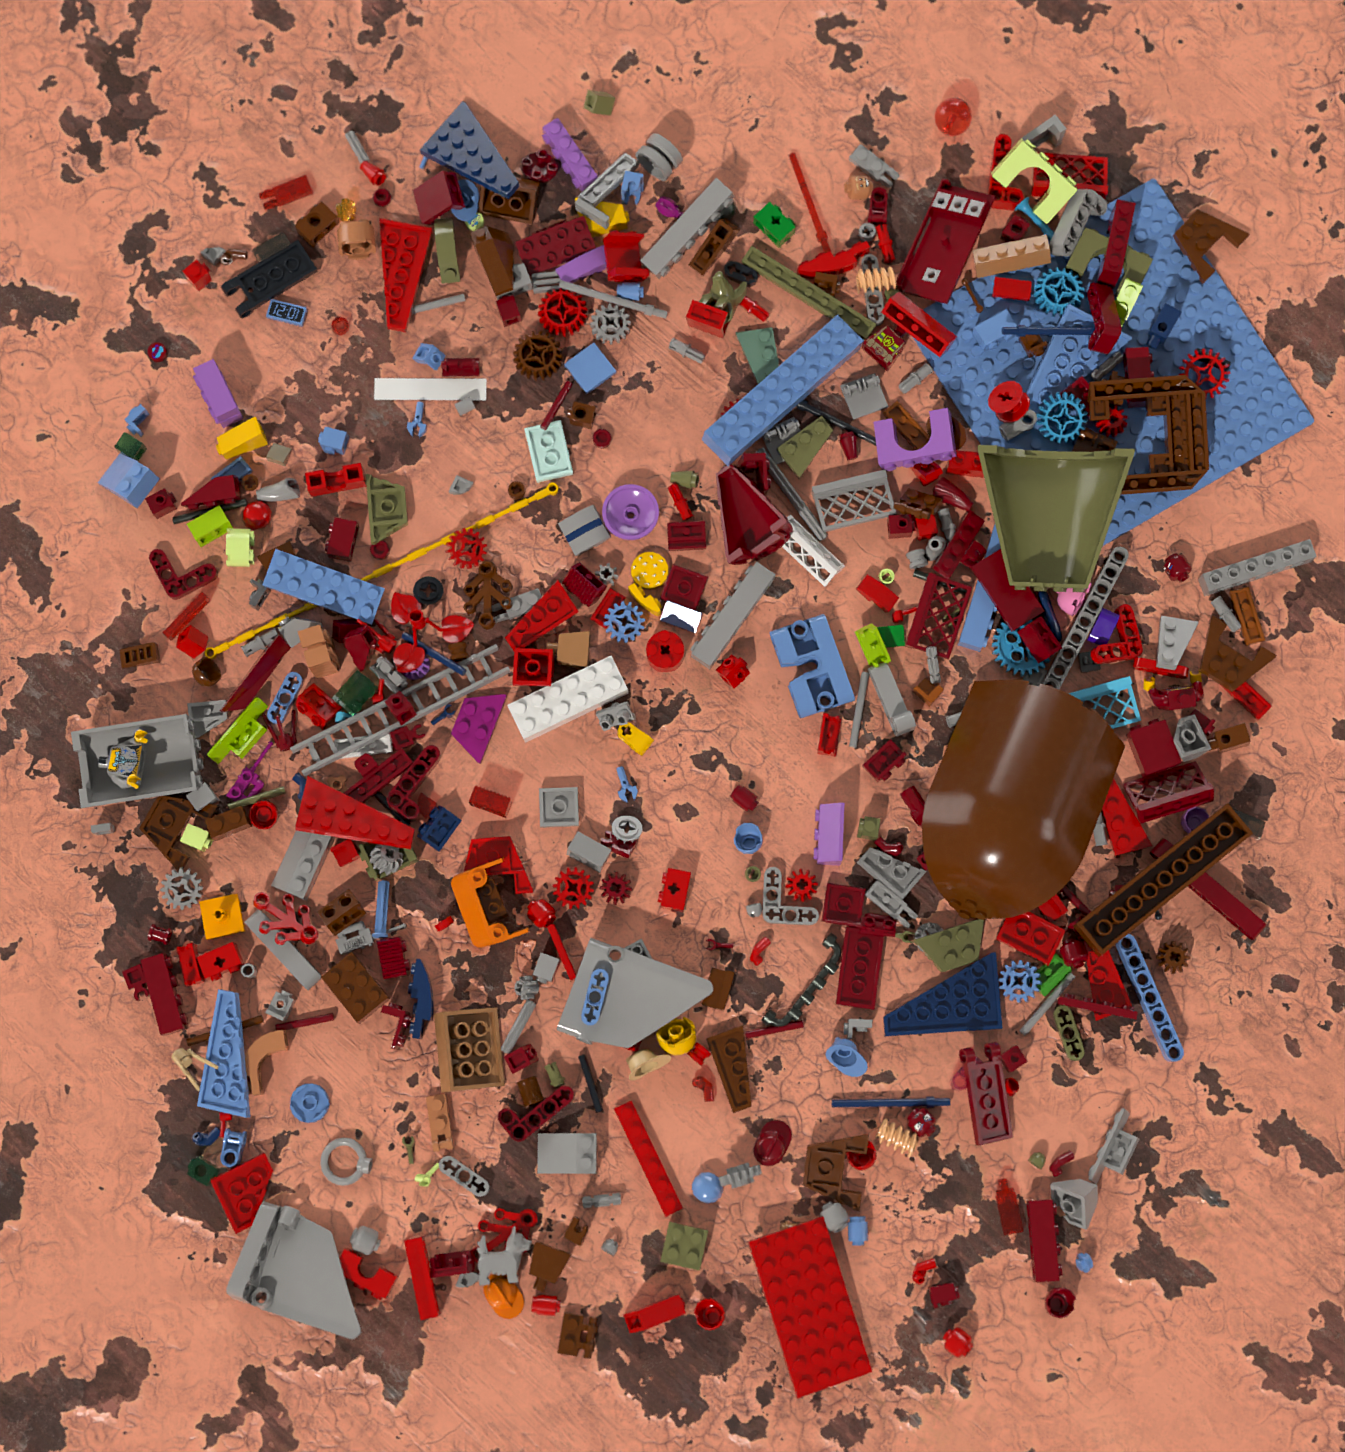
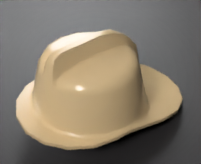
M648 1049L636 1051L626 1059L631 1071L629 1080H637L647 1073L665 1066L671 1060V1056L668 1054L657 1056Z

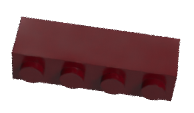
M161 953L141 959L160 1035L167 1036L186 1030L188 1018L186 1013L182 1012L181 1005H183L181 994H178L176 990L178 981L176 976L172 975L171 968H173V962L171 957Z
M1052 1199L1026 1201L1033 1282L1060 1281L1059 1276H1062V1265L1058 1264V1256L1061 1255L1060 1245L1056 1244V1236L1059 1235L1058 1224L1054 1222V1215H1057L1056 1203H1053Z

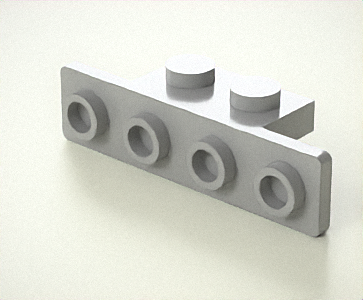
M1121 1108L1120 1112L1116 1113L1114 1117L1115 1123L1106 1134V1142L1097 1153L1098 1159L1089 1170L1088 1180L1094 1184L1098 1183L1105 1167L1123 1175L1138 1144V1137L1122 1131L1130 1115L1124 1108Z

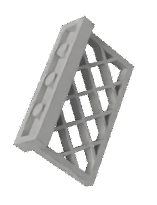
M886 470L812 487V497L815 501L823 532L897 514L896 509L893 508L894 502L887 481ZM884 485L885 493L883 496L873 492L877 486ZM860 490L869 493L864 501L855 496ZM845 494L850 497L846 505L837 501L839 495ZM871 495L880 499L876 508L866 503ZM828 499L832 503L828 509L820 506L819 500ZM853 499L862 504L857 512L848 507ZM882 501L890 505L891 511L882 512L878 509ZM834 503L844 508L839 516L830 512ZM864 506L873 510L871 516L865 517L860 514ZM846 510L855 515L850 521L841 518ZM827 515L837 519L834 525H825L824 519Z

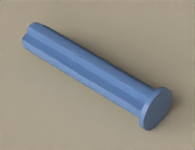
M386 880L378 882L375 931L372 934V937L378 939L388 938L386 928L390 883Z

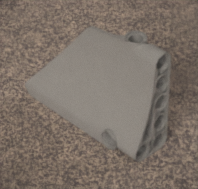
M590 938L557 1030L574 1036L577 1040L590 1045L596 1042L630 1048L709 996L713 992V986L711 981L622 947L612 946ZM618 952L621 958L616 961L612 960L610 954ZM602 968L607 971L609 980L600 1016L596 1024L586 1025L581 1019V1013L590 977L595 969ZM599 972L598 975L594 976L597 979L596 986L592 984L591 988L596 987L603 990L604 987H600V982L605 980V977H603L602 972ZM593 991L589 995V999L592 1002H598L601 998L600 993L597 991ZM587 1003L586 1007H590V1011L588 1014L585 1013L584 1016L587 1017V1021H591L592 1018L595 1019L596 1017L593 1015L594 1008L598 1010L599 1006H592Z
M262 1202L228 1282L226 1293L232 1299L256 1306L261 1310L351 1340L361 1334V1328L331 1231L300 1215L301 1212L289 1206L281 1207L269 1202ZM263 1295H267L266 1300L263 1303H259V1299Z

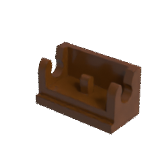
M574 1216L563 1237L581 1247L584 1243L582 1240L588 1231V1225H585L582 1228V1232H580V1226L576 1229L580 1218Z

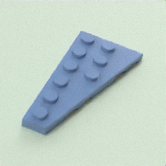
M218 989L206 1059L216 1064L219 1068L215 1069L204 1064L197 1106L251 1118L239 993Z

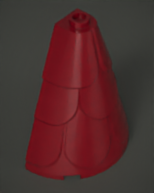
M734 464L724 465L716 473L725 557L728 564L731 565L747 564L749 559L757 561L780 549L790 539V532L793 531V528L788 518L771 503V500L758 489L757 485Z

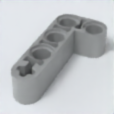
M1077 189V192L1069 199L1049 244L1051 255L1065 257L1072 255L1089 215L1102 216L1106 213L1107 202L1094 190Z
M883 662L878 664L879 667L873 666L868 668V672L890 726L897 737L914 730L916 723L911 711H908L889 665Z

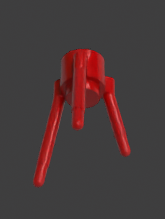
M357 619V622H358L360 625H362V626L367 625L366 623H364V622L361 621L360 619ZM374 619V622L385 633V635L381 636L369 626L373 635L379 639L377 644L380 646L375 645L374 649L382 654L385 652L390 654L397 645L396 637L391 635L377 619Z

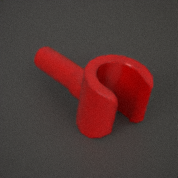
M917 607L903 611L896 610L892 614L893 623L903 622V616L916 612Z
M383 678L379 680L378 693L372 694L374 705L382 702L384 699Z
M219 1112L221 1121L220 1137L224 1138L226 1121H230L233 1118L232 1114Z

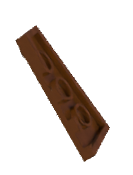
M743 1025L706 1038L732 1112L736 1113L752 1107Z

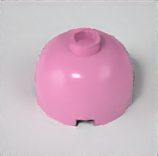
M1092 583L1089 584L1088 589H1085L1084 592H1073V588H1067L1066 592H1057V602L1061 610L1071 616L1076 615L1086 600L1085 592L1089 594Z

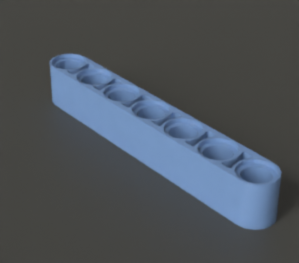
M1127 934L1124 938L1129 940L1130 947L1128 949L1124 948L1121 944V939L1115 944L1164 1059L1168 1062L1179 1061L1184 1055L1182 1045L1136 939L1131 934ZM1131 956L1138 960L1136 967L1129 963ZM1139 974L1146 978L1144 985L1139 984L1137 981ZM1146 993L1153 995L1154 1000L1152 1003H1148L1145 1000ZM1155 1011L1161 1013L1162 1018L1159 1022L1153 1018ZM1163 1029L1169 1032L1170 1036L1167 1040L1161 1037ZM1170 1048L1177 1050L1176 1058L1170 1057Z

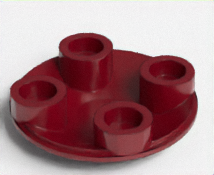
M541 149L522 159L521 170L527 179L543 183L550 181L556 176L558 164L546 150Z

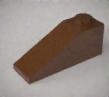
M719 219L689 263V266L704 276L730 246L740 229L727 219Z

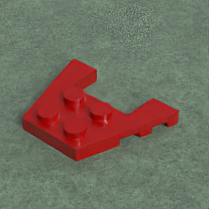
M511 836L471 839L464 871L504 857V862L485 868L487 876L514 874L515 893H533L532 885Z

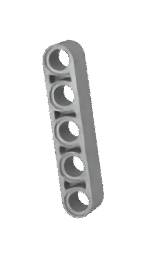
M260 909L256 910L245 921V924L309 991L321 979L322 975L290 941H286L284 945L276 944L275 936L278 932H281L279 929L270 930L268 934H262L259 931L260 923L262 921H272ZM262 926L263 929H268L267 926ZM278 937L279 940H284L283 937Z

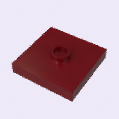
M673 564L660 600L664 602L670 601L696 611L708 581V576Z
M827 883L821 922H825V919L828 918L861 923L865 888Z

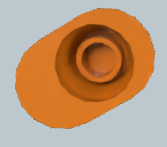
M497 1273L488 1277L490 1285H484L483 1287L485 1298L499 1317L504 1319L517 1317L524 1307V1298L515 1283L508 1282L506 1274L503 1276L502 1274L497 1275Z

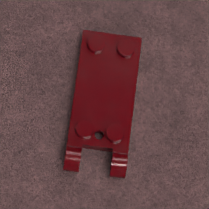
M997 1042L985 1044L984 1052L989 1061L977 1064L975 1062L976 1055L972 1047L959 1050V1059L964 1066L975 1145L979 1146L1013 1138L1000 1056L1001 1048Z

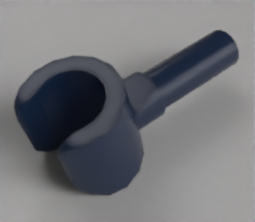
M446 705L444 712L432 720L431 724L435 725L445 717H453L455 710L452 713L446 711L452 705Z

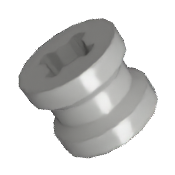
M917 549L906 554L907 559L910 560L909 567L911 570L928 565V561L924 557V549Z

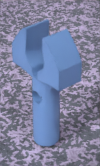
M417 402L414 421L407 423V429L412 437L413 430L417 425L420 428L419 438L427 430V425L422 423L423 402Z
M620 766L616 769L622 786L621 791H618V795L622 801L628 803L625 796L626 789L632 793L634 800L637 797L638 791L636 786L629 785L624 767Z

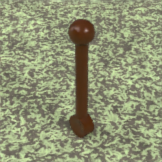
M963 278L961 283L965 285L976 306V312L981 313L983 306L979 305L968 284V279Z

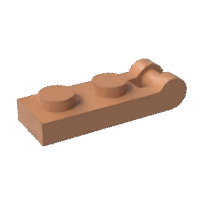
M446 1094L426 1097L433 1151L438 1152L444 1148H447V1150L454 1149ZM445 1134L446 1140L439 1141L438 1135Z

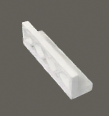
M789 515L787 518L792 525L793 531L790 532V539L782 547L824 587L827 586L833 577L842 571L845 565L796 519ZM793 543H798L801 546V552H796L793 549ZM806 556H812L815 565H810L807 562ZM820 569H826L830 573L827 579L820 574Z

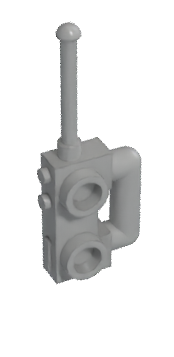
M359 921L337 934L338 939H336L340 955H345L359 948L364 949L365 946H372L374 939L377 938L372 937L370 929L365 927L363 921ZM402 923L401 925L387 929L386 934L399 930L401 928H406V924ZM358 930V936L347 939L346 934Z

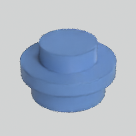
M1087 1253L1077 1254V1259L1075 1260L1077 1268L1084 1273L1089 1272L1093 1268L1091 1257Z

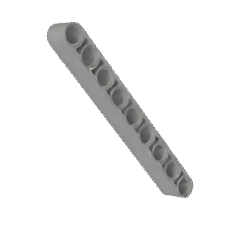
M1124 547L1114 548L1063 642L1062 649L1059 650L1042 684H1050L1054 688L1060 689L1128 559V551ZM1114 554H1120L1123 560H1116ZM1106 570L1113 571L1114 577L1107 576ZM1097 586H1103L1106 593L1098 592ZM1088 603H1095L1097 605V609L1092 610L1089 607ZM1080 619H1086L1089 625H1081ZM1077 635L1080 638V642H1073L1071 636ZM1064 651L1069 652L1071 659H1065L1062 653ZM1054 668H1060L1063 671V675H1056Z

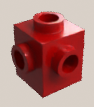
M732 654L716 669V672L723 681L734 689L750 674L746 668L748 664L741 657L736 658Z

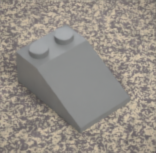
M538 1133L537 1173L597 1174V1133Z

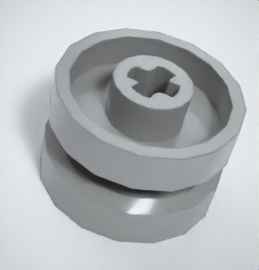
M653 133L646 140V146H641L635 153L642 167L661 181H666L672 174V169H676L683 161L677 148L666 138L656 133Z

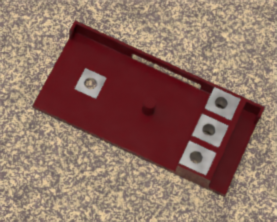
M942 178L896 279V289L902 293L948 304L996 197L952 186L949 180ZM930 217V223L925 231V234L914 256L913 252L915 250V247ZM930 274H935L933 278H929Z

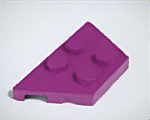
M505 694L465 698L452 729L451 735L479 764L483 760L506 701L507 695Z

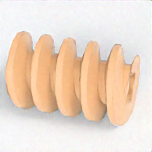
M884 267L880 269V272H878L877 268H874L872 274L869 269L865 270V274L862 270H858L856 275L858 294L861 288L867 293L868 287H870L872 292H874L875 287H878L881 292L883 286L889 291L890 285L896 290L895 273L892 267H888L887 272Z
M888 1119L883 1120L875 1137L876 1139L879 1136L880 1144L887 1140L886 1147L893 1143V1150L895 1151L901 1147V1154L908 1150L909 1158L912 1156L919 1139L917 1140L916 1133L909 1136L910 1130L906 1129L902 1133V1126L895 1129L894 1122L888 1126Z

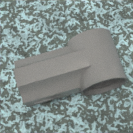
M1028 409L1026 414L1018 421L1004 423L999 426L1000 434L1006 441H1009L1019 434L1031 430L1037 420L1036 413ZM1023 418H1030L1032 423H1025Z

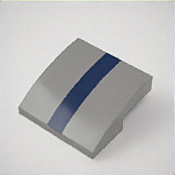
M594 505L586 507L558 523L575 556H579L590 548L597 547L611 538Z

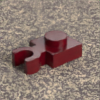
M421 724L415 725L410 731L405 726L389 733L395 751L414 745L413 739L421 740L425 737V733L421 735L416 733V730L422 727Z
M606 831L605 837L609 839L601 838L600 843L606 847L611 846V852L629 859L637 845V840H634L633 843L631 841L624 843L621 839L617 840L611 831Z
M141 964L122 971L128 989H135L134 998L136 1001H141L139 994L142 991L146 997H150L148 989L144 988L146 979Z

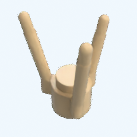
M179 1048L172 1054L171 1058L180 1067L184 1075L188 1077L196 1090L199 1091L200 1087L187 1069L192 1063L191 1057L215 1069L219 1067L194 1053L190 1048L187 1050Z

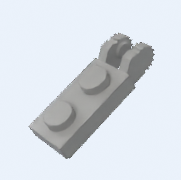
M862 144L849 157L850 162L887 188H890L892 183L883 176L885 173L895 180L900 177L898 172L889 167L888 164Z
M539 588L510 598L513 602L512 608L506 610L507 613L495 616V623L525 615L542 597ZM500 603L492 605V612L503 609Z
M878 880L865 894L868 899L907 929L910 927L909 922L899 914L904 910L911 918L916 919L918 917L903 900Z

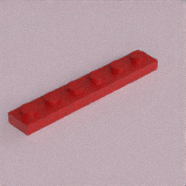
M632 1100L615 1108L614 1111L665 1217L683 1209Z

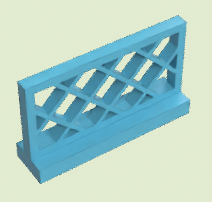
M1130 676L1068 693L1083 702L1087 700L1092 702L1094 710L1096 706L1106 710L1103 715L1104 719L1108 712L1117 716L1118 718L1115 723L1110 725L1112 729L1141 721ZM1127 689L1129 694L1126 703L1117 698L1119 692ZM1104 695L1112 698L1108 708L1099 704L1101 697ZM1115 700L1124 705L1120 714L1110 710ZM1127 707L1133 710L1135 718L1128 720L1122 717Z

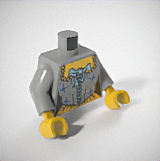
M137 730L134 737L111 747L109 757L100 756L98 759V767L107 768V773L112 781L122 789L130 787L138 789V785H141L147 752L141 743L148 742V739L144 738L148 734L146 731Z

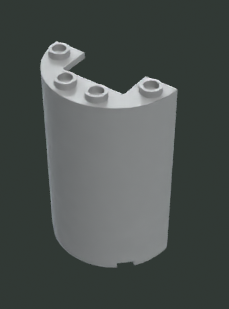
M187 714L72 731L73 751L78 752L83 786L82 789H78L81 808L199 790L203 786L200 770L204 769L202 758H199L198 751L201 750L200 740L195 738L193 718H189ZM137 730L146 731L148 734L144 738L148 739V742L141 743L147 751L141 785H138V789L133 787L122 789L112 781L107 773V768L98 767V759L100 756L109 757L111 747L134 737Z

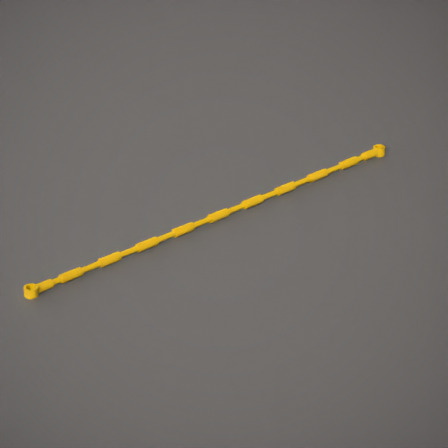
M549 483L547 488L535 493L534 496L528 499L524 498L494 515L491 514L476 521L475 524L465 528L466 532L470 528L474 530L484 527L509 512L513 513L529 505L530 502L536 499L538 501L548 495H556L559 491L558 485L556 483ZM554 486L556 487V490L554 492H551L549 490L550 487ZM451 533L441 538L440 541L426 548L422 547L397 562L389 563L374 570L372 574L360 580L368 581L374 577H380L407 561L411 562L427 554L432 549L443 544L446 545L447 542H451L448 537L455 535ZM306 603L303 607L270 620V623L243 633L228 643L225 642L214 648L208 647L204 652L205 656L213 660L217 657V654L230 649L231 646L247 641L270 627L274 628L280 625L279 622L286 617L290 619L301 612L317 607V605ZM213 650L214 654L212 656H208V652Z

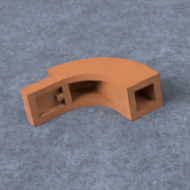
M285 1030L274 1031L261 1036L249 1047L245 1054L247 1077H250L248 1090L252 1092L253 1096L264 1094L261 1079V1066L264 1060L273 1053L289 1050Z

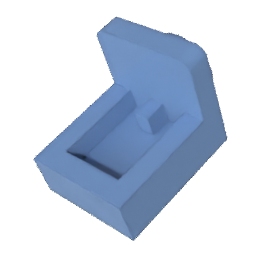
M141 404L138 407L132 408L129 415L124 419L128 424L126 428L133 435L137 433L140 437L144 434L137 426L150 415Z

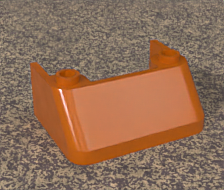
M504 857L459 873L451 880V887L473 945L478 948L494 945L530 931L528 926L508 933L507 928L501 923L488 925L475 889L482 887L487 882L485 868L504 862Z

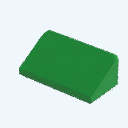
M904 625L877 627L886 648L905 646Z

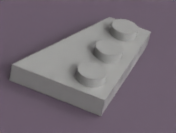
M1161 615L1159 620L1156 667L1170 670L1176 669L1199 623L1198 621Z
M871 847L857 862V864L901 900L926 873L921 868H915L907 862H901Z

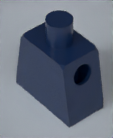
M1165 303L1147 334L1150 338L1146 345L1156 350L1160 342L1164 344L1182 312Z

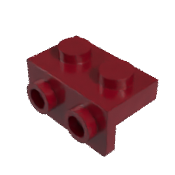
M890 739L862 767L877 782L881 780L885 782L892 775L890 771L895 766L900 768L906 762L904 758L907 753L905 751L902 752Z

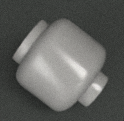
M828 1202L822 1207L823 1211L820 1213V1217H824L828 1231L837 1233L848 1226L849 1215L842 1204Z
M360 1226L354 1229L350 1243L353 1250L370 1255L373 1250H378L381 1240L378 1239L379 1234L376 1230Z

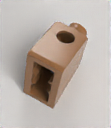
M590 631L559 634L558 643L547 642L546 649H553L554 654L557 655L558 664L582 670L588 667Z

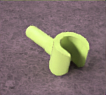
M436 1163L425 1175H416L415 1181L420 1182L419 1186H429L431 1182L430 1177L439 1168V1163Z

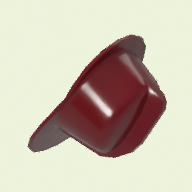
M772 1120L762 1128L753 1147L754 1156L760 1164L774 1166L784 1157L792 1139L791 1130L785 1122Z

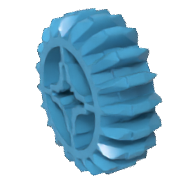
M1056 267L1054 272L1048 269L1047 274L1044 272L1041 278L1037 279V284L1034 286L1036 291L1033 295L1037 298L1036 304H1041L1039 309H1046L1045 314H1048L1050 311L1053 312L1052 317H1055L1056 313H1058L1061 318L1068 304L1076 308L1081 306V300L1084 299L1082 293H1084L1085 289L1081 287L1083 282L1077 281L1079 276H1072V270L1067 273L1066 268L1059 271V268ZM1052 281H1058V283L1055 284V285H1052V284H1050V286L1047 285L1048 283H1050V282H1052ZM1060 286L1061 294L1058 298L1057 290ZM1047 296L1051 297L1052 300H1053V302L1050 301V300L1047 298ZM1068 299H1071V301L1066 304H1059L1062 300L1068 301Z
M1057 392L1055 399L1052 395H1049L1050 402L1045 399L1043 400V403L1046 405L1045 407H1038L1042 413H1037L1036 415L1042 419L1037 420L1036 423L1042 425L1039 427V431H1045L1043 436L1045 438L1049 436L1051 442L1056 438V442L1060 443L1063 438V441L1068 443V437L1071 440H1075V433L1078 436L1081 435L1078 431L1079 428L1083 430L1086 428L1082 425V422L1086 423L1088 419L1082 416L1088 413L1084 410L1081 411L1085 408V405L1079 404L1081 402L1080 398L1074 400V394L1068 397V393L1064 392L1061 398L1060 393ZM1061 403L1056 412H1050L1055 405ZM1067 403L1074 407L1076 416L1068 414ZM1062 414H1063L1064 416L1068 417V418L1062 419V421H1060L1059 419L1056 418V417H1061ZM1047 419L1056 421L1057 432L1049 428ZM1074 423L1069 430L1063 432L1067 424Z

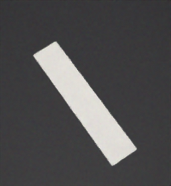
M375 378L374 400H464L468 397L471 400H486V379Z

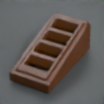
M156 642L119 650L122 669L160 663L158 644ZM147 650H151L150 658H148ZM140 651H143L144 659H141ZM133 652H136L137 661H134ZM126 653H129V663H126Z

